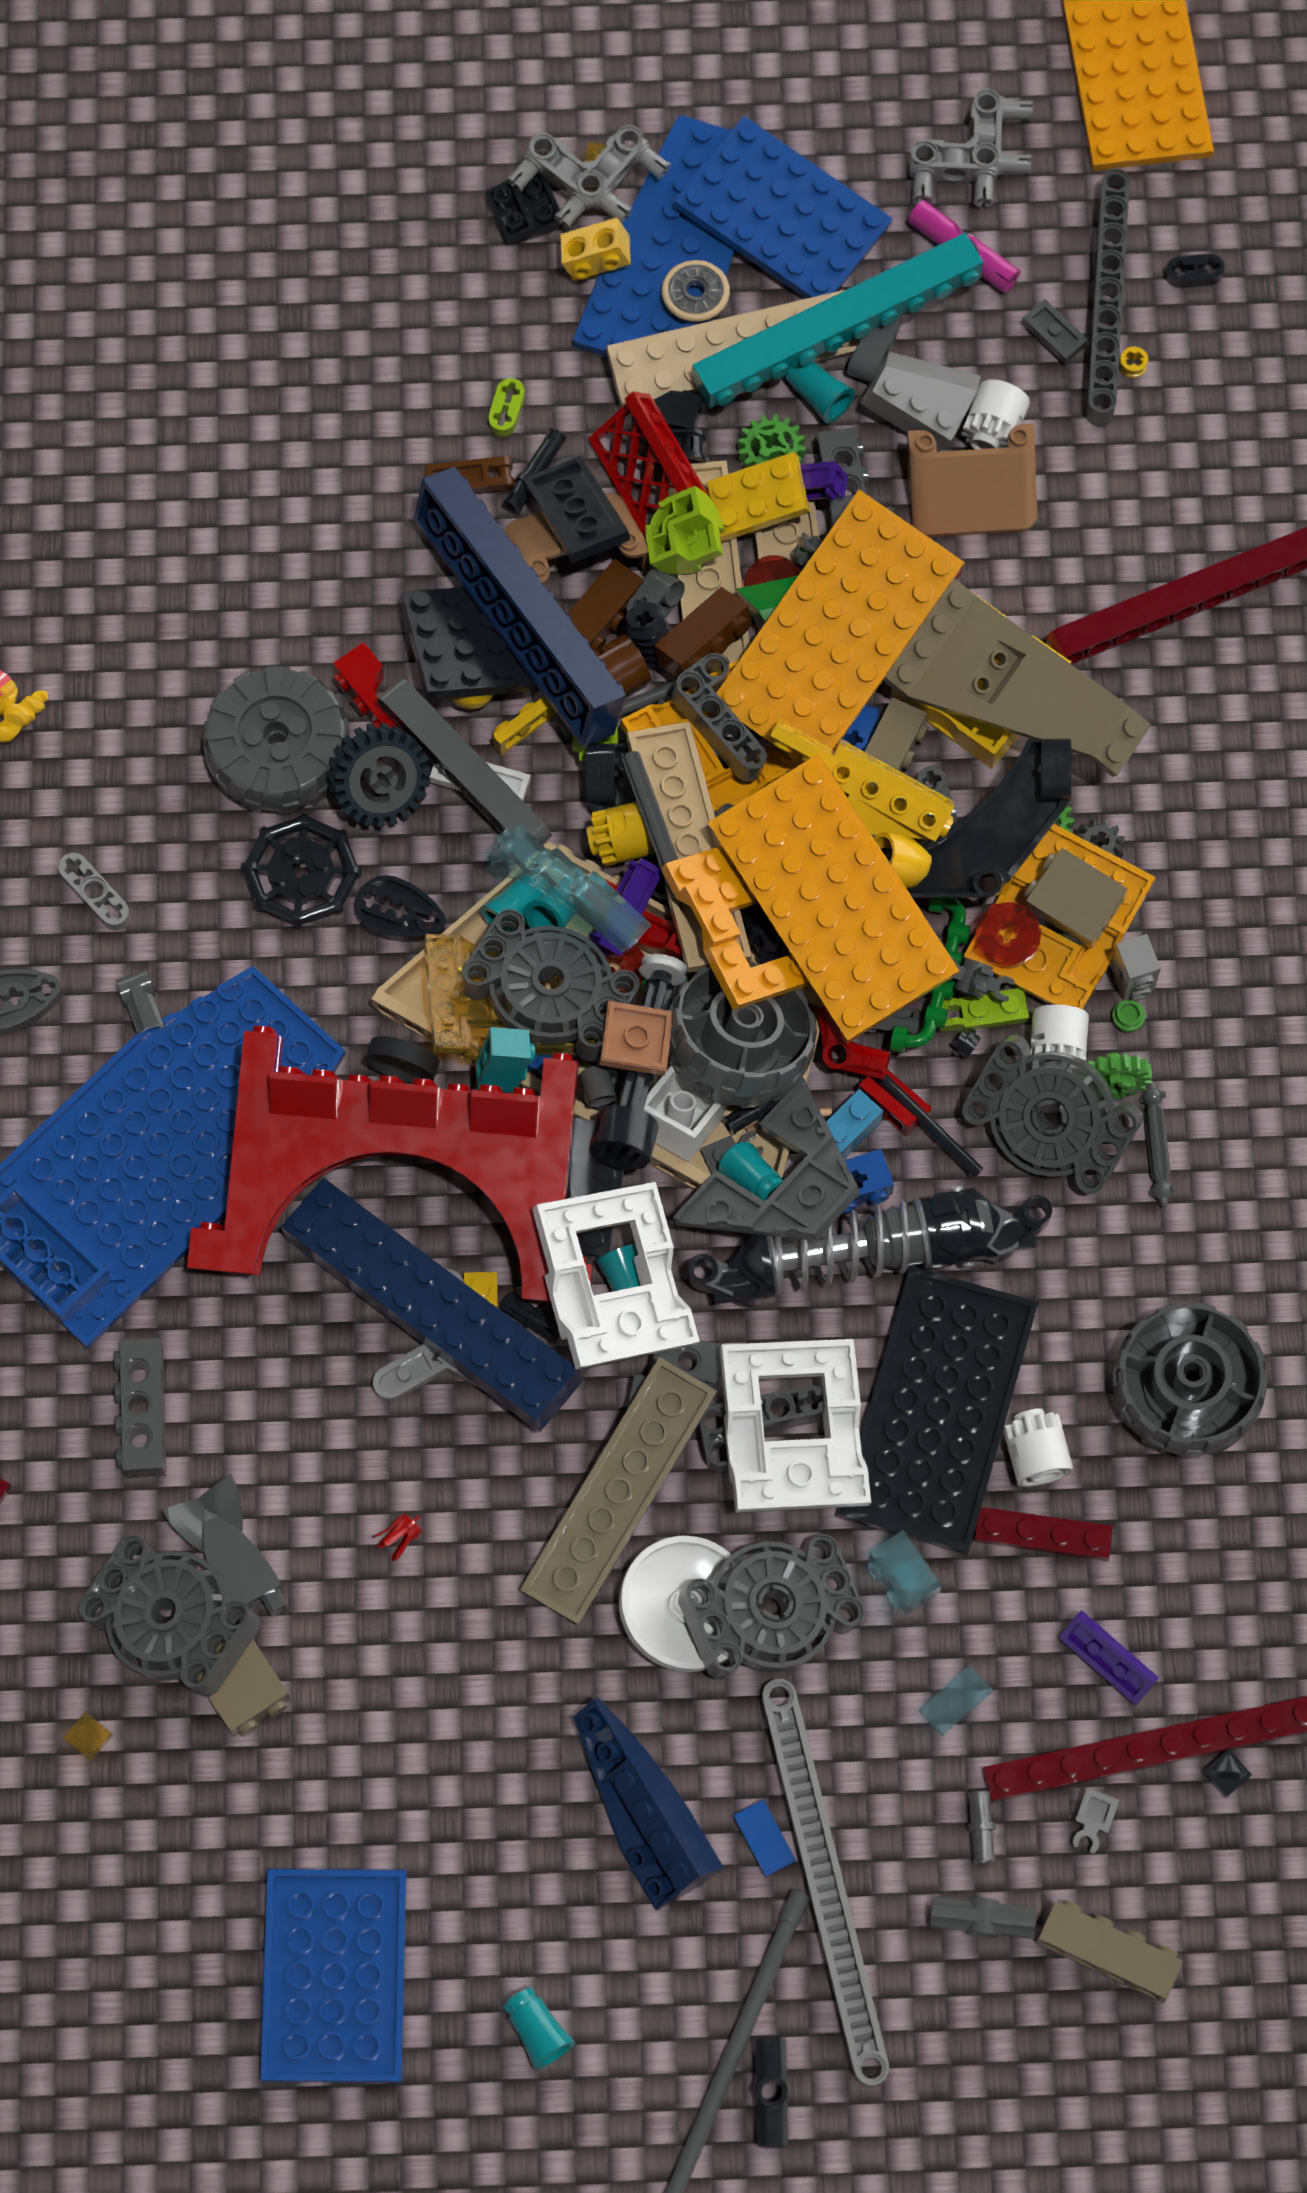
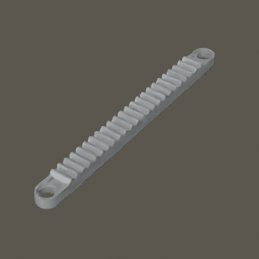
M774 1679L765 1686L762 1694V1703L838 2007L846 2046L856 2080L863 2086L877 2087L886 2080L889 2072V2063L797 1693L789 1681ZM776 1688L784 1689L789 1695V1701L783 1706H776L769 1699L770 1693ZM874 2059L880 2063L881 2074L878 2077L869 2079L863 2075L861 2065L865 2060Z

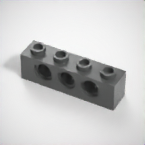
M855 428L817 432L816 449L819 463L830 461L848 463L850 466L841 467L848 475L846 490H851L856 494L860 489L866 494L865 486L869 485L868 470L866 466L861 467L860 458L864 457L862 439H856ZM855 494L845 495V498L840 499L836 497V500L833 501L830 498H825L830 528L834 526Z
M161 1339L120 1340V1351H114L115 1371H120L121 1383H115L116 1403H121V1415H117L115 1418L116 1435H122V1448H116L117 1468L123 1469L126 1478L166 1476L164 1362ZM136 1370L148 1372L146 1378L140 1382H134L130 1379L132 1373ZM145 1402L148 1404V1408L142 1414H134L131 1412L134 1404ZM145 1434L149 1437L147 1444L142 1447L132 1445V1440L137 1435Z

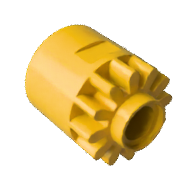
M637 802L592 812L591 820L593 826L587 827L588 842L592 854H599L603 865L608 866L656 854Z

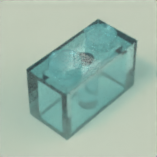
M904 1530L870 1551L868 1558L870 1563L867 1567L877 1582L883 1580L889 1589L886 1592L887 1597L897 1610L902 1608L907 1615L940 1593L942 1585Z

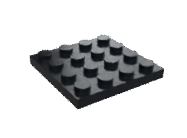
M464 587L401 592L400 601L426 699L540 691Z

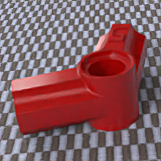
M817 1008L824 1047L822 1057L825 1064L832 1069H842L884 1080L888 1071L891 1052L853 1043L852 1041L847 1042L826 1008ZM836 1045H841L846 1049L847 1057L843 1063L836 1062L832 1057V1050Z

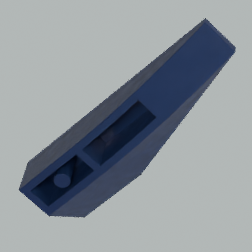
M599 1698L593 1699L576 1713L573 1718L620 1850L655 1910L657 1911L691 1892L722 1870L724 1866L688 1806L668 1777L628 1728Z

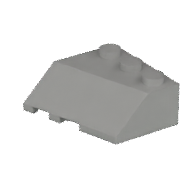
M888 352L860 404L907 433L912 430H924L931 433L936 440L937 452H940L953 439L978 392L981 376Z

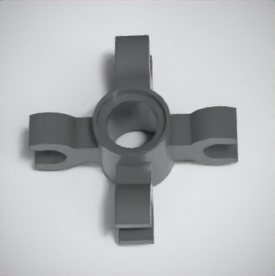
M951 957L960 970V973L953 977L956 979L955 989L983 998L984 994L989 990L995 999L1001 1001L1009 1000L1008 996L1000 993L999 987L1004 982L1014 985L1015 981L1012 978L1002 975L994 978L993 967L965 958V961L959 966L957 961Z

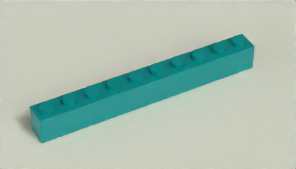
M965 232L692 364V380L709 408L716 405H726L736 395L744 391L752 392L758 389L763 382L771 378L779 379L785 376L790 369L800 364L801 366L810 364L822 353L837 351L845 342L853 338L861 339L867 336L872 329L880 325L888 326L895 322L899 316L909 311L910 313L919 311L931 300L936 298L938 300L949 296L954 289L962 285L967 287L974 284L982 275L984 262Z

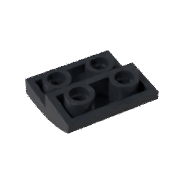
M536 173L523 188L522 192L516 191V185L512 188L507 181L485 191L508 244L537 238L563 228L564 222L560 225L554 218V215L560 211L559 205L547 179L541 174Z

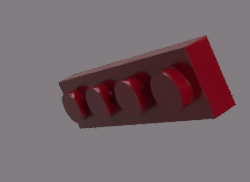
M981 1507L976 1524L974 1542L1109 1561L1113 1526Z

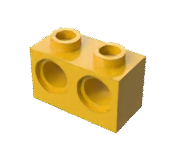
M617 217L561 234L562 265L574 281L630 265L629 234Z

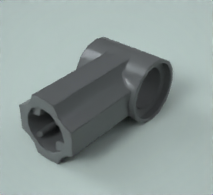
M145 969L116 979L115 981L124 1007H127L136 1033H142L153 1027L164 1028L161 1014L154 1000L156 996L147 970Z
M597 1065L583 1070L579 1076L583 1086L584 1104L598 1112L604 1106L613 1105V1101L617 1097L608 1067Z

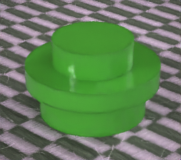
M1124 1000L1115 1006L1112 1019L1118 1029L1124 1032H1134L1143 1025L1145 1011L1138 1002Z

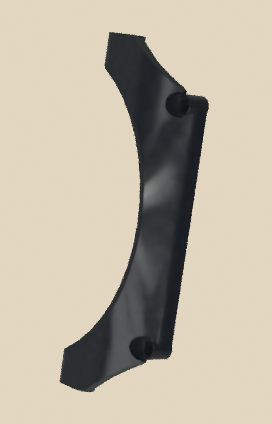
M1071 738L1027 739L1021 754L1005 778L988 798L965 819L950 828L945 837L940 835L936 841L930 840L921 845L931 855L932 864L927 876L917 886L907 889L912 898H991L1000 894L1004 883H1008L1070 803ZM627 743L590 744L586 746V802L593 812L637 802L622 762V757L630 752ZM656 854L642 857L660 868ZM988 873L995 875L998 881L997 887L991 892L983 891L979 884L981 877ZM655 887L652 896L668 900L667 894H660Z

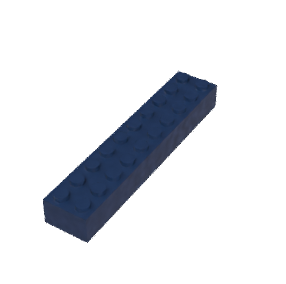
M455 467L423 478L413 520L489 620L583 748L614 735L626 697L622 685L614 680L608 672L604 661L596 656L590 648L586 637L581 636L573 625L570 616L564 613L555 601L553 593L547 590L539 580L535 569L527 564L521 556L519 548L512 544L504 533L501 524L494 520L488 512L485 503L478 499L472 491L468 480L462 477Z
M323 1178L281 1226L289 1243L538 1432L542 1431L582 1383L579 1369L576 1370L573 1364L327 1179Z

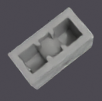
M1145 934L1116 943L1110 968L1123 1001L1131 998L1134 1001L1147 998L1154 991L1161 970L1148 935Z

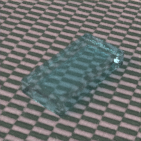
M969 1665L920 1708L919 1712L942 1737L986 1699L993 1690Z

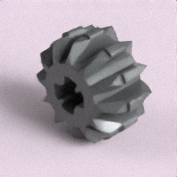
M1092 818L1089 821V827L1083 824L1078 827V834H1075L1076 836L1094 845L1096 843L1101 844V849L1119 858L1124 857L1125 849L1122 846L1125 844V837L1117 835L1119 832L1118 825L1109 829L1107 827V819L1103 820L1101 825H1097V822Z

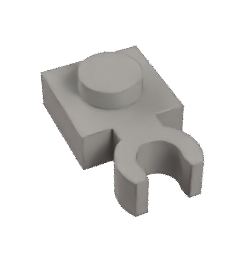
M1087 1788L1075 1820L1085 1825L1083 1830L1077 1832L1074 1836L1073 1846L1078 1847L1080 1839L1088 1836L1093 1841L1090 1852L1095 1853L1100 1844L1097 1836L1098 1830L1109 1832L1120 1800Z

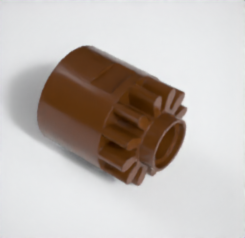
M623 634L594 651L596 656L604 661L608 672L614 680L622 685L626 696L651 682L648 666L640 651L628 636Z

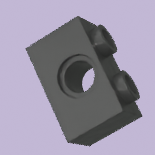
M699 1340L700 1342L695 1345L655 1353L651 1370L659 1357L679 1369L681 1368L678 1366V1363L681 1360L691 1359L696 1363V1367L690 1371H683L717 1390L721 1372L720 1347L722 1344Z

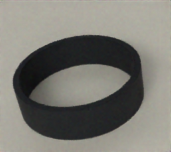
M388 1036L372 1038L365 1057L366 1063L374 1070L385 1076L400 1077L399 1079L410 1084L413 1083V1078L434 1081L440 1064L439 1059L429 1050L412 1042Z

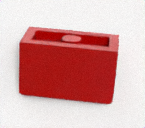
M889 1070L886 1072L927 1114L931 1112L929 1104ZM867 1076L859 1084L858 1090L860 1089L883 1110L882 1117L905 1137L918 1126L917 1118L886 1092L874 1079Z

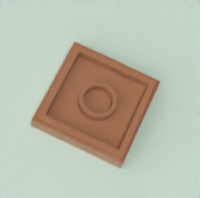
M608 1001L599 1065L665 1076L672 1030V1011Z

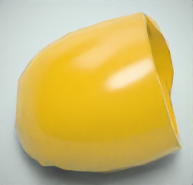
M882 832L874 837L880 848L892 849L890 864L906 889L917 886L927 876L932 864V857L914 839L887 832Z

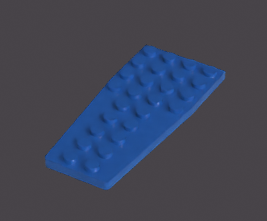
M683 115L676 118L658 154L664 160L670 162L671 167L666 174L663 172L664 176L660 180L649 172L632 205L633 210L630 216L623 223L630 238L631 264L598 275L573 338V347L608 357L605 349L608 345L714 321L715 317L705 321L692 322L675 316L664 303L662 285L666 275L672 268L680 263L691 260L711 263L718 267L726 278L728 277L735 249L674 208L673 202L732 130ZM692 285L687 289V292L693 297H698L704 293V289L699 285Z

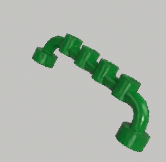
M930 898L929 911L942 914L944 908H947L953 912V920L949 926L945 949L961 966L963 953L957 952L959 943L967 945L971 929L970 925H965V908L957 898ZM948 980L932 990L930 1004L925 1014L924 1026L919 1034L909 1035V1028L895 1026L890 1051L904 1053L906 1047L918 1048L924 1046L932 1040L937 1027L944 1029L948 1009H944L942 1006L944 999L952 1000L955 991V981Z

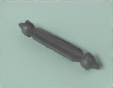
M1151 1081L1152 1084L1148 1085L1147 1090L1140 1097V1102L1148 1105L1145 1112L1149 1159L1151 1176L1156 1182L1153 1190H1150L1149 1193L1151 1197L1155 1196L1159 1200L1162 1207H1166L1172 1192L1176 1191V1186L1168 1183L1171 1171L1165 1114L1159 1105L1162 1099L1166 1097L1165 1091L1161 1092L1156 1087L1154 1081Z

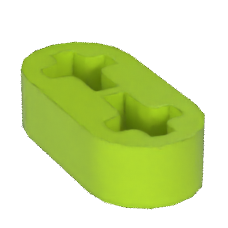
M507 378L499 383L490 409L489 428L494 435L499 437H507L514 433L525 401L524 386L515 378ZM510 389L516 390V395H513L511 402L507 403L506 393H509ZM503 412H507L508 422H505L503 426L498 425V420L502 419Z

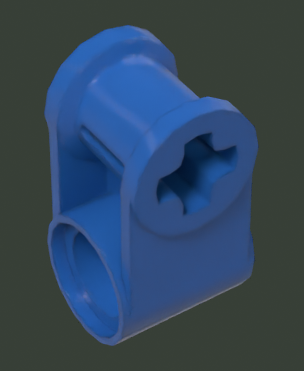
M866 704L842 740L851 745L855 744V747L865 751L875 732L880 707Z

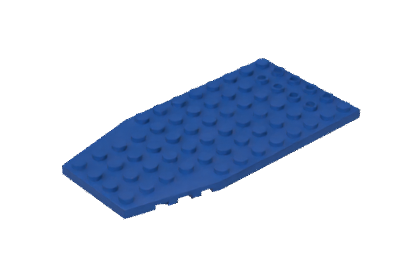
M254 966L220 984L215 991L203 998L200 996L191 1001L189 1006L175 1014L172 1012L162 1018L164 1028L153 1027L136 1034L0 1163V1266L87 1349L189 1252L191 1228H200V1222L218 1223L226 1216L244 1031H252L253 1026L273 1027L276 1030V1034L284 1038L281 1066L299 1068V1070H302L307 1075H312V1069L329 1070L335 1073L346 1055L345 1050Z

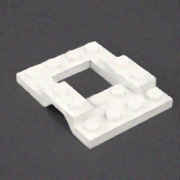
M656 1182L538 1204L532 1208L549 1273L544 1276L561 1339H568L576 1370L691 1346L700 1342L691 1308L678 1295L671 1271L674 1247ZM630 1223L638 1255L633 1259L641 1286L593 1296L576 1233Z
M854 1339L721 1345L720 1358L726 1409L724 1427L730 1483H733L736 1513L869 1506L871 1495L868 1468L862 1456L859 1433L861 1402ZM822 1376L825 1410L822 1413L825 1439L765 1441L759 1379Z

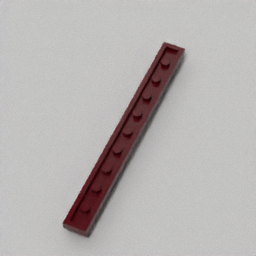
M1307 1696L987 1766L983 1768L987 1789L990 1791L991 1803L1220 1753L1228 1749L1233 1750L1306 1734Z

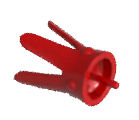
M403 1513L402 1516L399 1515L392 1522V1526L372 1536L376 1538L392 1529L378 1542L377 1547L380 1549L391 1545L404 1536L391 1557L393 1562L399 1560L411 1540L417 1539L419 1534L422 1533L420 1527L416 1524L420 1515L413 1520Z

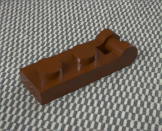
M509 456L425 465L426 477L455 467L460 475L468 480L474 493L491 491L507 493L511 492L515 485V479L511 476L510 472L513 469L512 458ZM489 472H498V477H489Z

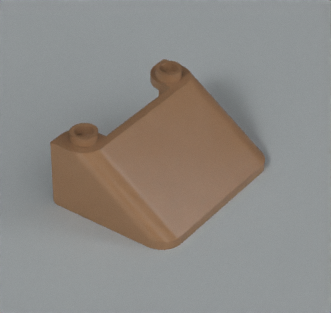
M1033 423L1019 424L1013 427L1008 435V448L937 452L936 440L931 433L924 430L908 431L906 465L913 527L928 537L1023 532L1030 530L1035 525L1037 520V491Z
M606 493L605 495L627 527L630 535L629 541L618 545L620 552L626 557L637 558L642 574L648 573V548L639 527L624 500L617 494ZM541 512L513 520L505 529L506 536L512 544L519 548L521 556L530 567L535 569L542 584H545L550 575L547 560L566 555V552Z

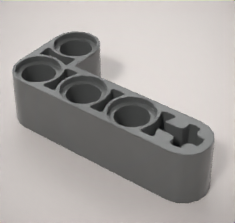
M717 653L708 654L678 676L672 693L673 702L737 777L744 781H754L762 773L767 753L764 747L716 693L726 680L729 671L727 659ZM706 670H715L719 673V676H711ZM682 688H692L695 691V693L687 694L682 690ZM711 711L716 717H706L702 712ZM723 735H732L737 741H727Z
M816 1385L760 1395L764 1433L816 1423L823 1418L822 1412L825 1410L823 1389ZM813 1399L814 1403L818 1404L817 1409H811V1406L807 1404V1400ZM794 1401H797V1408H799V1413L795 1414ZM725 1402L710 1405L699 1423V1433L707 1467L716 1474L729 1472L728 1459L724 1462H719L712 1457V1453L715 1450L723 1449L727 1451L724 1427ZM777 1404H781L789 1412L783 1417H778L770 1409ZM711 1417H716L723 1422V1425L719 1429L712 1430L705 1425V1421Z

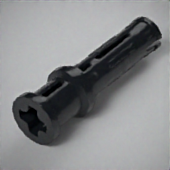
M759 904L740 909L749 929L748 940L757 949L759 963L764 964L785 957L786 950L782 944L778 943L776 938L777 932L770 923H767Z

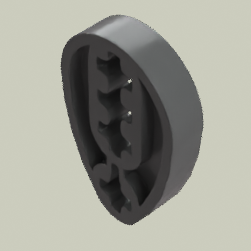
M28 969L0 971V997L3 1001H6L3 1003L4 1008L0 1009V1035L23 1029L39 1020L61 999L62 988L59 980L54 975ZM49 984V987L53 988L50 991L51 995L45 996L41 992L43 990L42 985ZM12 993H17L21 997L19 998V1004L13 1005L12 1001H9Z

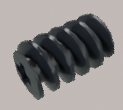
M641 602L634 605L625 616L627 630L647 666L658 668L661 666L658 665L654 645L671 630L663 610L657 604Z

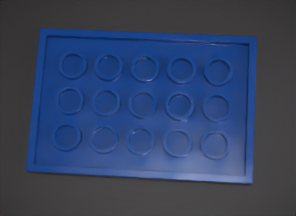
M746 116L741 118L673 202V207L805 299L838 292L893 221V218Z
M267 1870L261 2082L402 2083L406 1870Z

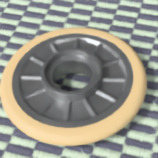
M691 260L678 264L668 272L662 285V297L666 307L675 316L692 322L705 321L718 315L726 306L730 294L729 283L724 273L715 265L700 260ZM692 285H699L704 289V293L701 296L693 297L688 294L687 289Z

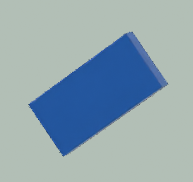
M764 1799L733 1815L765 1878L796 1862Z

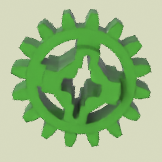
M774 414L773 419L769 421L765 415H762L761 423L759 424L752 419L750 421V429L743 428L742 438L738 440V449H741L739 450V460H745L744 469L792 452L798 455L800 465H802L801 457H805L806 447L803 446L805 445V436L799 435L800 427L798 425L790 427V418L788 417L783 422H780L778 414ZM786 438L790 441L793 449L790 448L789 443L785 442ZM751 446L754 447L753 451L758 453V457L753 454Z
M1110 1053L1107 1054L1106 1058L1097 1057L1096 1062L1088 1061L1107 1082L1114 1099L1125 1098L1126 1094L1133 1096L1135 1091H1145V1086L1152 1084L1151 1064H1148V1059L1146 1058L1140 1059L1139 1055L1128 1057L1127 1053L1122 1055Z

